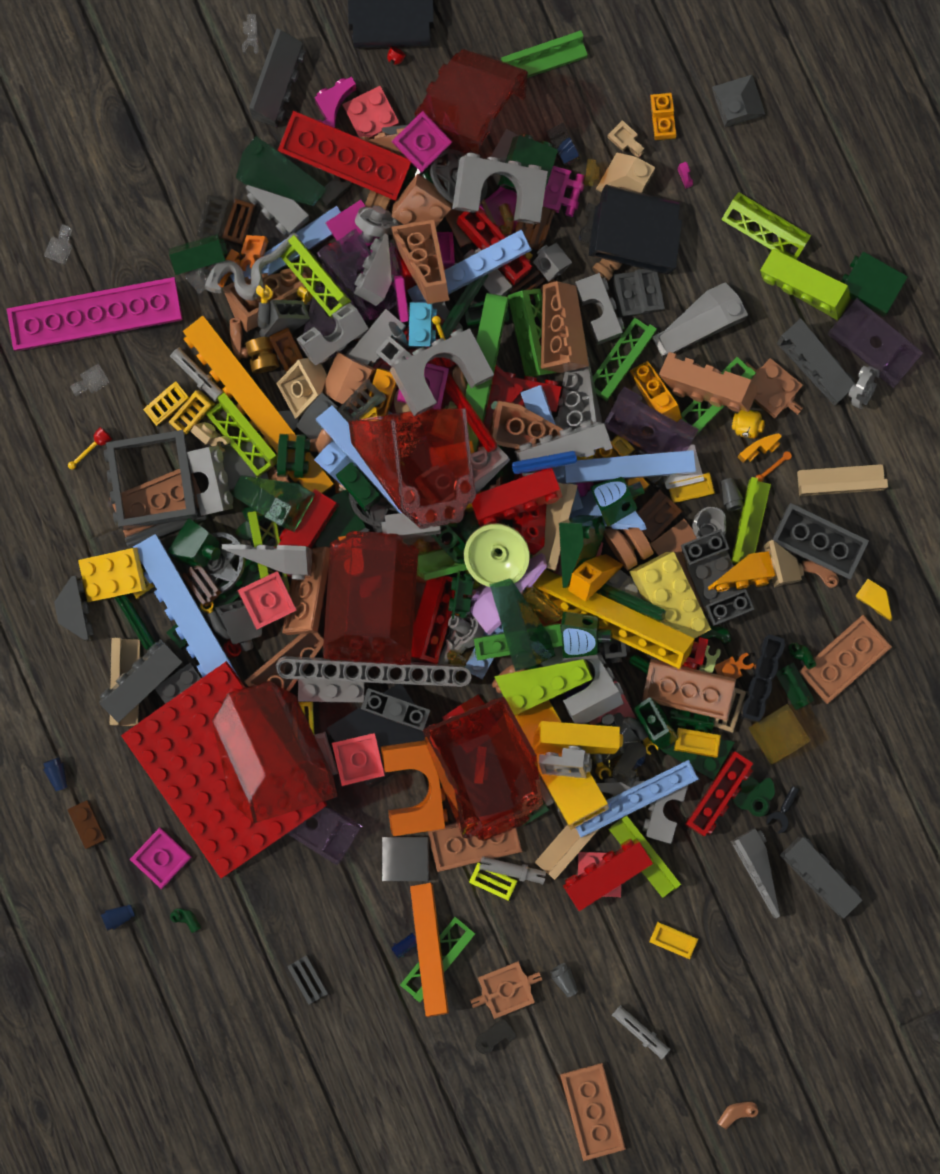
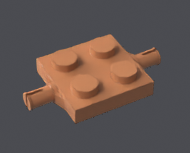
M771 358L757 370L748 362L745 363L756 372V375L751 379L758 388L753 400L774 418L787 407L797 415L801 412L803 407L794 401L796 393L803 386L799 381Z
M519 961L478 977L482 987V995L470 999L473 1008L486 1003L491 1010L493 1018L496 1019L535 1003L530 985L543 980L541 977L536 978L541 976L539 972L527 977L523 973Z

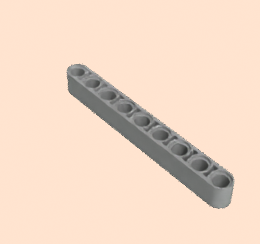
M292 656L281 657L276 663L279 676L285 679L458 687L466 686L471 681L470 671L461 664ZM284 662L292 664V669L288 673L280 670ZM306 663L314 665L313 672L309 674L304 673L302 668ZM328 664L336 666V671L331 675L324 672ZM350 665L358 667L357 673L353 676L346 674V669ZM377 666L380 670L379 674L374 677L369 676V668ZM394 667L401 669L400 676L396 678L390 676V671ZM416 668L423 670L422 676L418 679L412 677V671ZM442 669L444 670L443 678L439 680L434 679V672ZM459 670H464L466 677L461 681L456 680L455 674Z

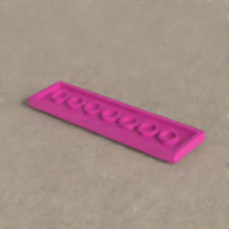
M175 277L7 308L12 345L15 352L183 320Z

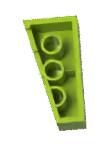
M772 249L760 269L762 278L766 283L772 286L775 284L784 292L794 295L839 321L851 300L848 285L775 249Z
M586 659L494 676L512 716L519 715L594 679Z

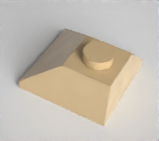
M616 153L596 190L602 193L604 186L607 184L643 193L654 174L655 167L638 157Z
M308 358L298 359L276 383L295 419H299L322 393L327 377L322 364L315 365Z
M774 540L768 541L764 545L765 552L769 551L775 576L772 578L774 587L801 581V576H804L802 564L798 563L797 558Z

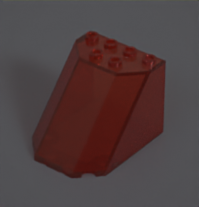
M462 49L453 56L447 65L445 63L442 65L438 72L440 76L436 82L432 81L426 89L427 95L423 103L416 109L414 115L416 118L424 111L452 141L449 145L450 147L465 154H479L481 158V144L489 134L491 124L511 95L515 94L521 99H525L528 72L513 65Z
M466 408L429 409L415 417L411 411L348 421L351 444L397 508L420 529L430 528V526L447 525L448 523H457L462 520L465 515L463 512L468 504H472L476 497Z
M351 531L346 534V538L343 540H335L330 543L323 659L411 665L417 605L418 548L414 545L408 546L405 544L403 538L398 534Z
M266 681L260 685L246 687L226 695L222 707L212 719V724L230 801L253 823H257L338 797L331 770L294 694L271 681Z
M504 696L493 699L479 707H473L467 712L451 716L445 721L432 724L428 728L423 729L425 743L463 838L469 839L472 836H476L478 840L482 841L491 839L496 835L524 825L530 819L528 816L530 812L538 810L543 805L537 755Z

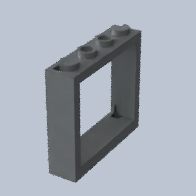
M183 430L106 443L107 449L104 450V457L110 466V470H107V478L113 487V491H110L111 503L115 504L116 512H113V519L115 525H118L121 530L187 520L188 518H198L192 473L187 457V439ZM176 440L186 509L125 519L115 450Z

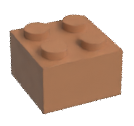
M417 174L393 204L391 216L404 225L434 219L435 227H437L450 211L452 203L439 193L434 184Z

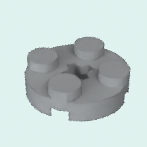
M863 366L861 368L857 384L853 385L849 391V397L852 398L853 406L862 409V403L867 405L877 386V383H874L875 376L879 378L880 371L872 366Z

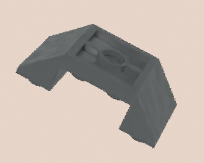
M721 529L681 545L686 568L702 607L713 626L754 610L746 589L730 587L729 590L724 592H717V589L708 590L711 584L734 567L728 554V544Z

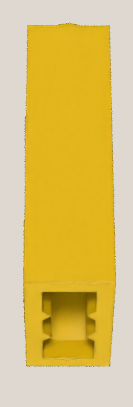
M541 721L534 731L533 753L546 754V752L562 754L563 748L569 749V746H578L590 754H615L619 747L623 745V734H620V727Z

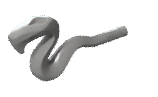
M293 232L275 251L255 261L251 269L250 285L246 284L241 267L234 261L225 260L214 266L207 278L205 289L210 292L221 293V287L218 285L225 274L232 272L234 273V286L237 294L245 300H256L259 297L256 293V288L259 285L264 288L263 267L282 256L292 246L288 240L293 235L299 239L298 235Z

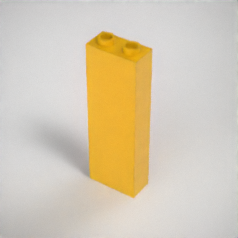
M546 701L516 716H512L511 712L507 713L513 728L570 830L609 809L607 801L590 772H587L586 779L542 774L539 766L540 754L533 753L534 731L541 721L561 722L550 701Z

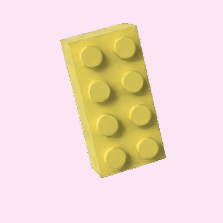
M665 552L629 571L642 599L666 611L664 619L658 622L693 638L711 630L674 552Z

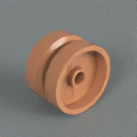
M608 527L605 529L603 536L619 562L623 564L627 571L637 565L635 554L642 560L654 554L645 534L639 528L629 527V530L620 529V532L618 529Z

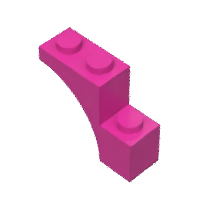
M352 76L348 79L342 78L332 88H324L317 93L315 102L325 118L324 121H318L335 127L336 116L341 104L352 92L357 90Z

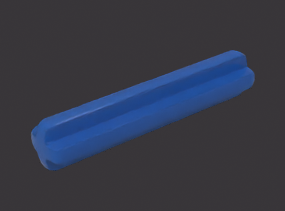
M575 451L521 460L513 462L512 468L514 474L563 466L576 463L577 455Z

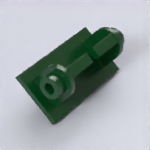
M458 571L457 578L452 577L451 590H454L455 594L454 598L449 599L448 611H452V619H454L455 613L459 614L458 616L461 618H467V614H470L471 598L463 597V595H472L474 579H472L471 574H464V577H461L460 571Z
M794 662L777 671L776 677L795 711L814 701Z
M676 708L675 710L671 709L669 722L674 730L677 731L678 728L705 733L712 732L714 717L694 713V718H691L688 711Z

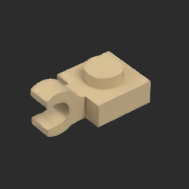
M623 120L608 134V139L620 150L624 151L628 147L631 153L638 158L644 153V148L635 141L638 134Z
M206 422L195 424L190 431L206 445H219L222 453L225 452V449L221 447V442L225 445L231 442L226 436L220 437V434L215 431L214 426Z

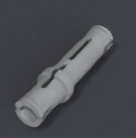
M180 347L174 350L170 357L198 384L197 387L200 390L203 389L215 402L218 401L217 397L223 394L224 391L212 381V377L209 374L206 375Z
M485 856L481 858V863L485 864H480L479 870L519 878V881L528 880L544 884L545 878L542 877L546 876V871L529 868L526 864L520 866Z
M621 1005L611 1015L643 1042L642 1045L645 1048L651 1049L661 1060L670 1051V1048L656 1037L657 1034L655 1032L651 1033Z

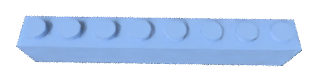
M154 534L135 545L133 548L137 547L140 563L146 569L143 573L149 584L153 582L157 588L154 591L160 603L162 601L165 602L167 606L165 612L170 621L175 620L178 627L175 630L181 640L185 638L189 644L186 649L191 658H197L199 662L197 668L202 677L226 661L236 673L159 537Z

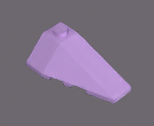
M543 553L529 560L525 574L513 585L503 588H492L481 584L477 589L472 590V595H468V598H471L470 612L487 634L490 635L509 616L506 613L513 603L518 604L520 602L523 590L530 588L546 569L547 563Z

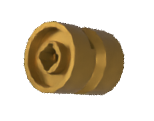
M260 337L245 343L248 355L252 357L250 360L252 373H264L279 367L278 358L273 353L275 349L269 337Z

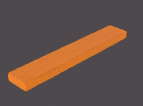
M426 883L410 886L426 1017L449 1014L433 884Z

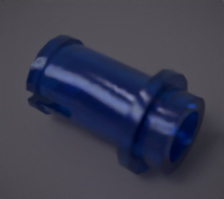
M410 933L399 943H393L394 946L391 949L398 959L401 956L404 958L405 953L417 946L415 935Z

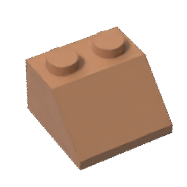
M337 352L325 380L322 393L343 405L357 410L362 406L377 369Z

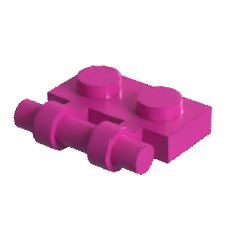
M553 166L544 193L543 206L559 213L561 205L566 206L565 215L573 217L575 210L579 206L580 192L583 191L585 186L583 184L585 176L577 174L576 179L571 180L569 179L570 170ZM566 187L572 189L570 199L564 197Z

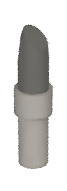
M389 322L388 325L393 333V337L404 349H408L409 341L405 337L403 330L395 322Z

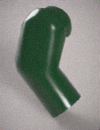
M717 625L711 626L710 631L699 636L708 640L713 637L717 638L722 644H727L731 641L730 631Z
M796 642L789 645L790 655L802 660L806 668L812 669L816 666V661L808 647L799 645Z
M177 908L170 914V919L173 922L187 923L191 933L201 928L191 910Z

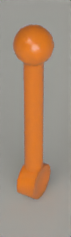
M788 451L784 452L781 459L761 475H756L755 478L762 482L763 478L785 460H790L792 457L791 453Z

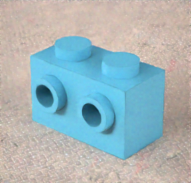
M410 302V348L419 349L424 347L427 349L432 347V343L436 341V330H433L432 318L437 316V309L433 308V304Z

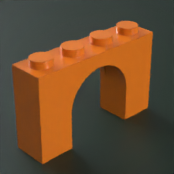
M431 739L382 746L381 755L385 772L415 769L424 773L429 782L427 795L422 802L413 807L388 810L392 835L399 836L445 829L444 822H448L447 810L443 809L442 801H445L444 788H440L439 781L443 779L441 766L438 767L437 758H440L439 745H435Z

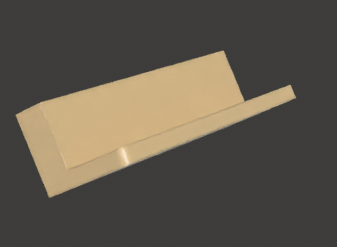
M883 465L799 470L797 472L799 496L883 491L888 488V481L884 479Z
M558 482L562 498H559L553 504H547L545 544L532 558L543 553L547 563L546 569L556 571L561 552L559 523L570 518L578 485L570 483L567 485Z
M112 638L110 689L117 684L115 681L124 672L127 673L132 668L133 663L140 658V640ZM139 704L119 723L110 715V725L135 726L138 724Z
M567 824L535 863L555 880L599 829L580 838L576 828L570 830Z

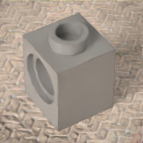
M557 243L550 247L547 245L542 247L537 252L539 256L533 261L548 281L561 275L572 263Z

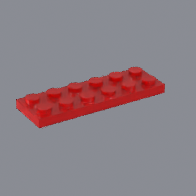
M297 111L292 112L278 151L395 201H397L412 164L406 157Z

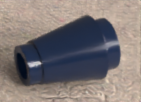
M60 757L44 762L43 771L55 791L67 788L64 762H61Z
M130 904L105 910V913L101 914L107 931L111 929L114 931L135 916Z

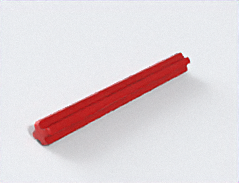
M439 358L432 359L428 362L430 364L445 367ZM448 372L445 390L486 451L492 452L497 448V443Z

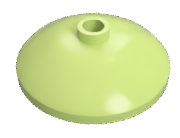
M487 524L478 528L472 533L465 545L464 561L467 570L475 580L488 587L503 588L513 585L523 577L529 565L530 552L524 537L514 528L504 524ZM495 549H501L503 553L497 554Z

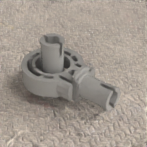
M380 206L362 207L355 218V224L362 230L360 238L365 243H372L374 236L382 237L385 233L393 235L392 227L404 224L393 218L389 211L384 210Z
M471 612L467 614V618H461L458 615H454V619H452V616L448 621L450 626L449 633L445 637L446 645L441 650L438 663L448 664L457 652L462 654L466 648L474 646L473 638L483 636L484 629Z

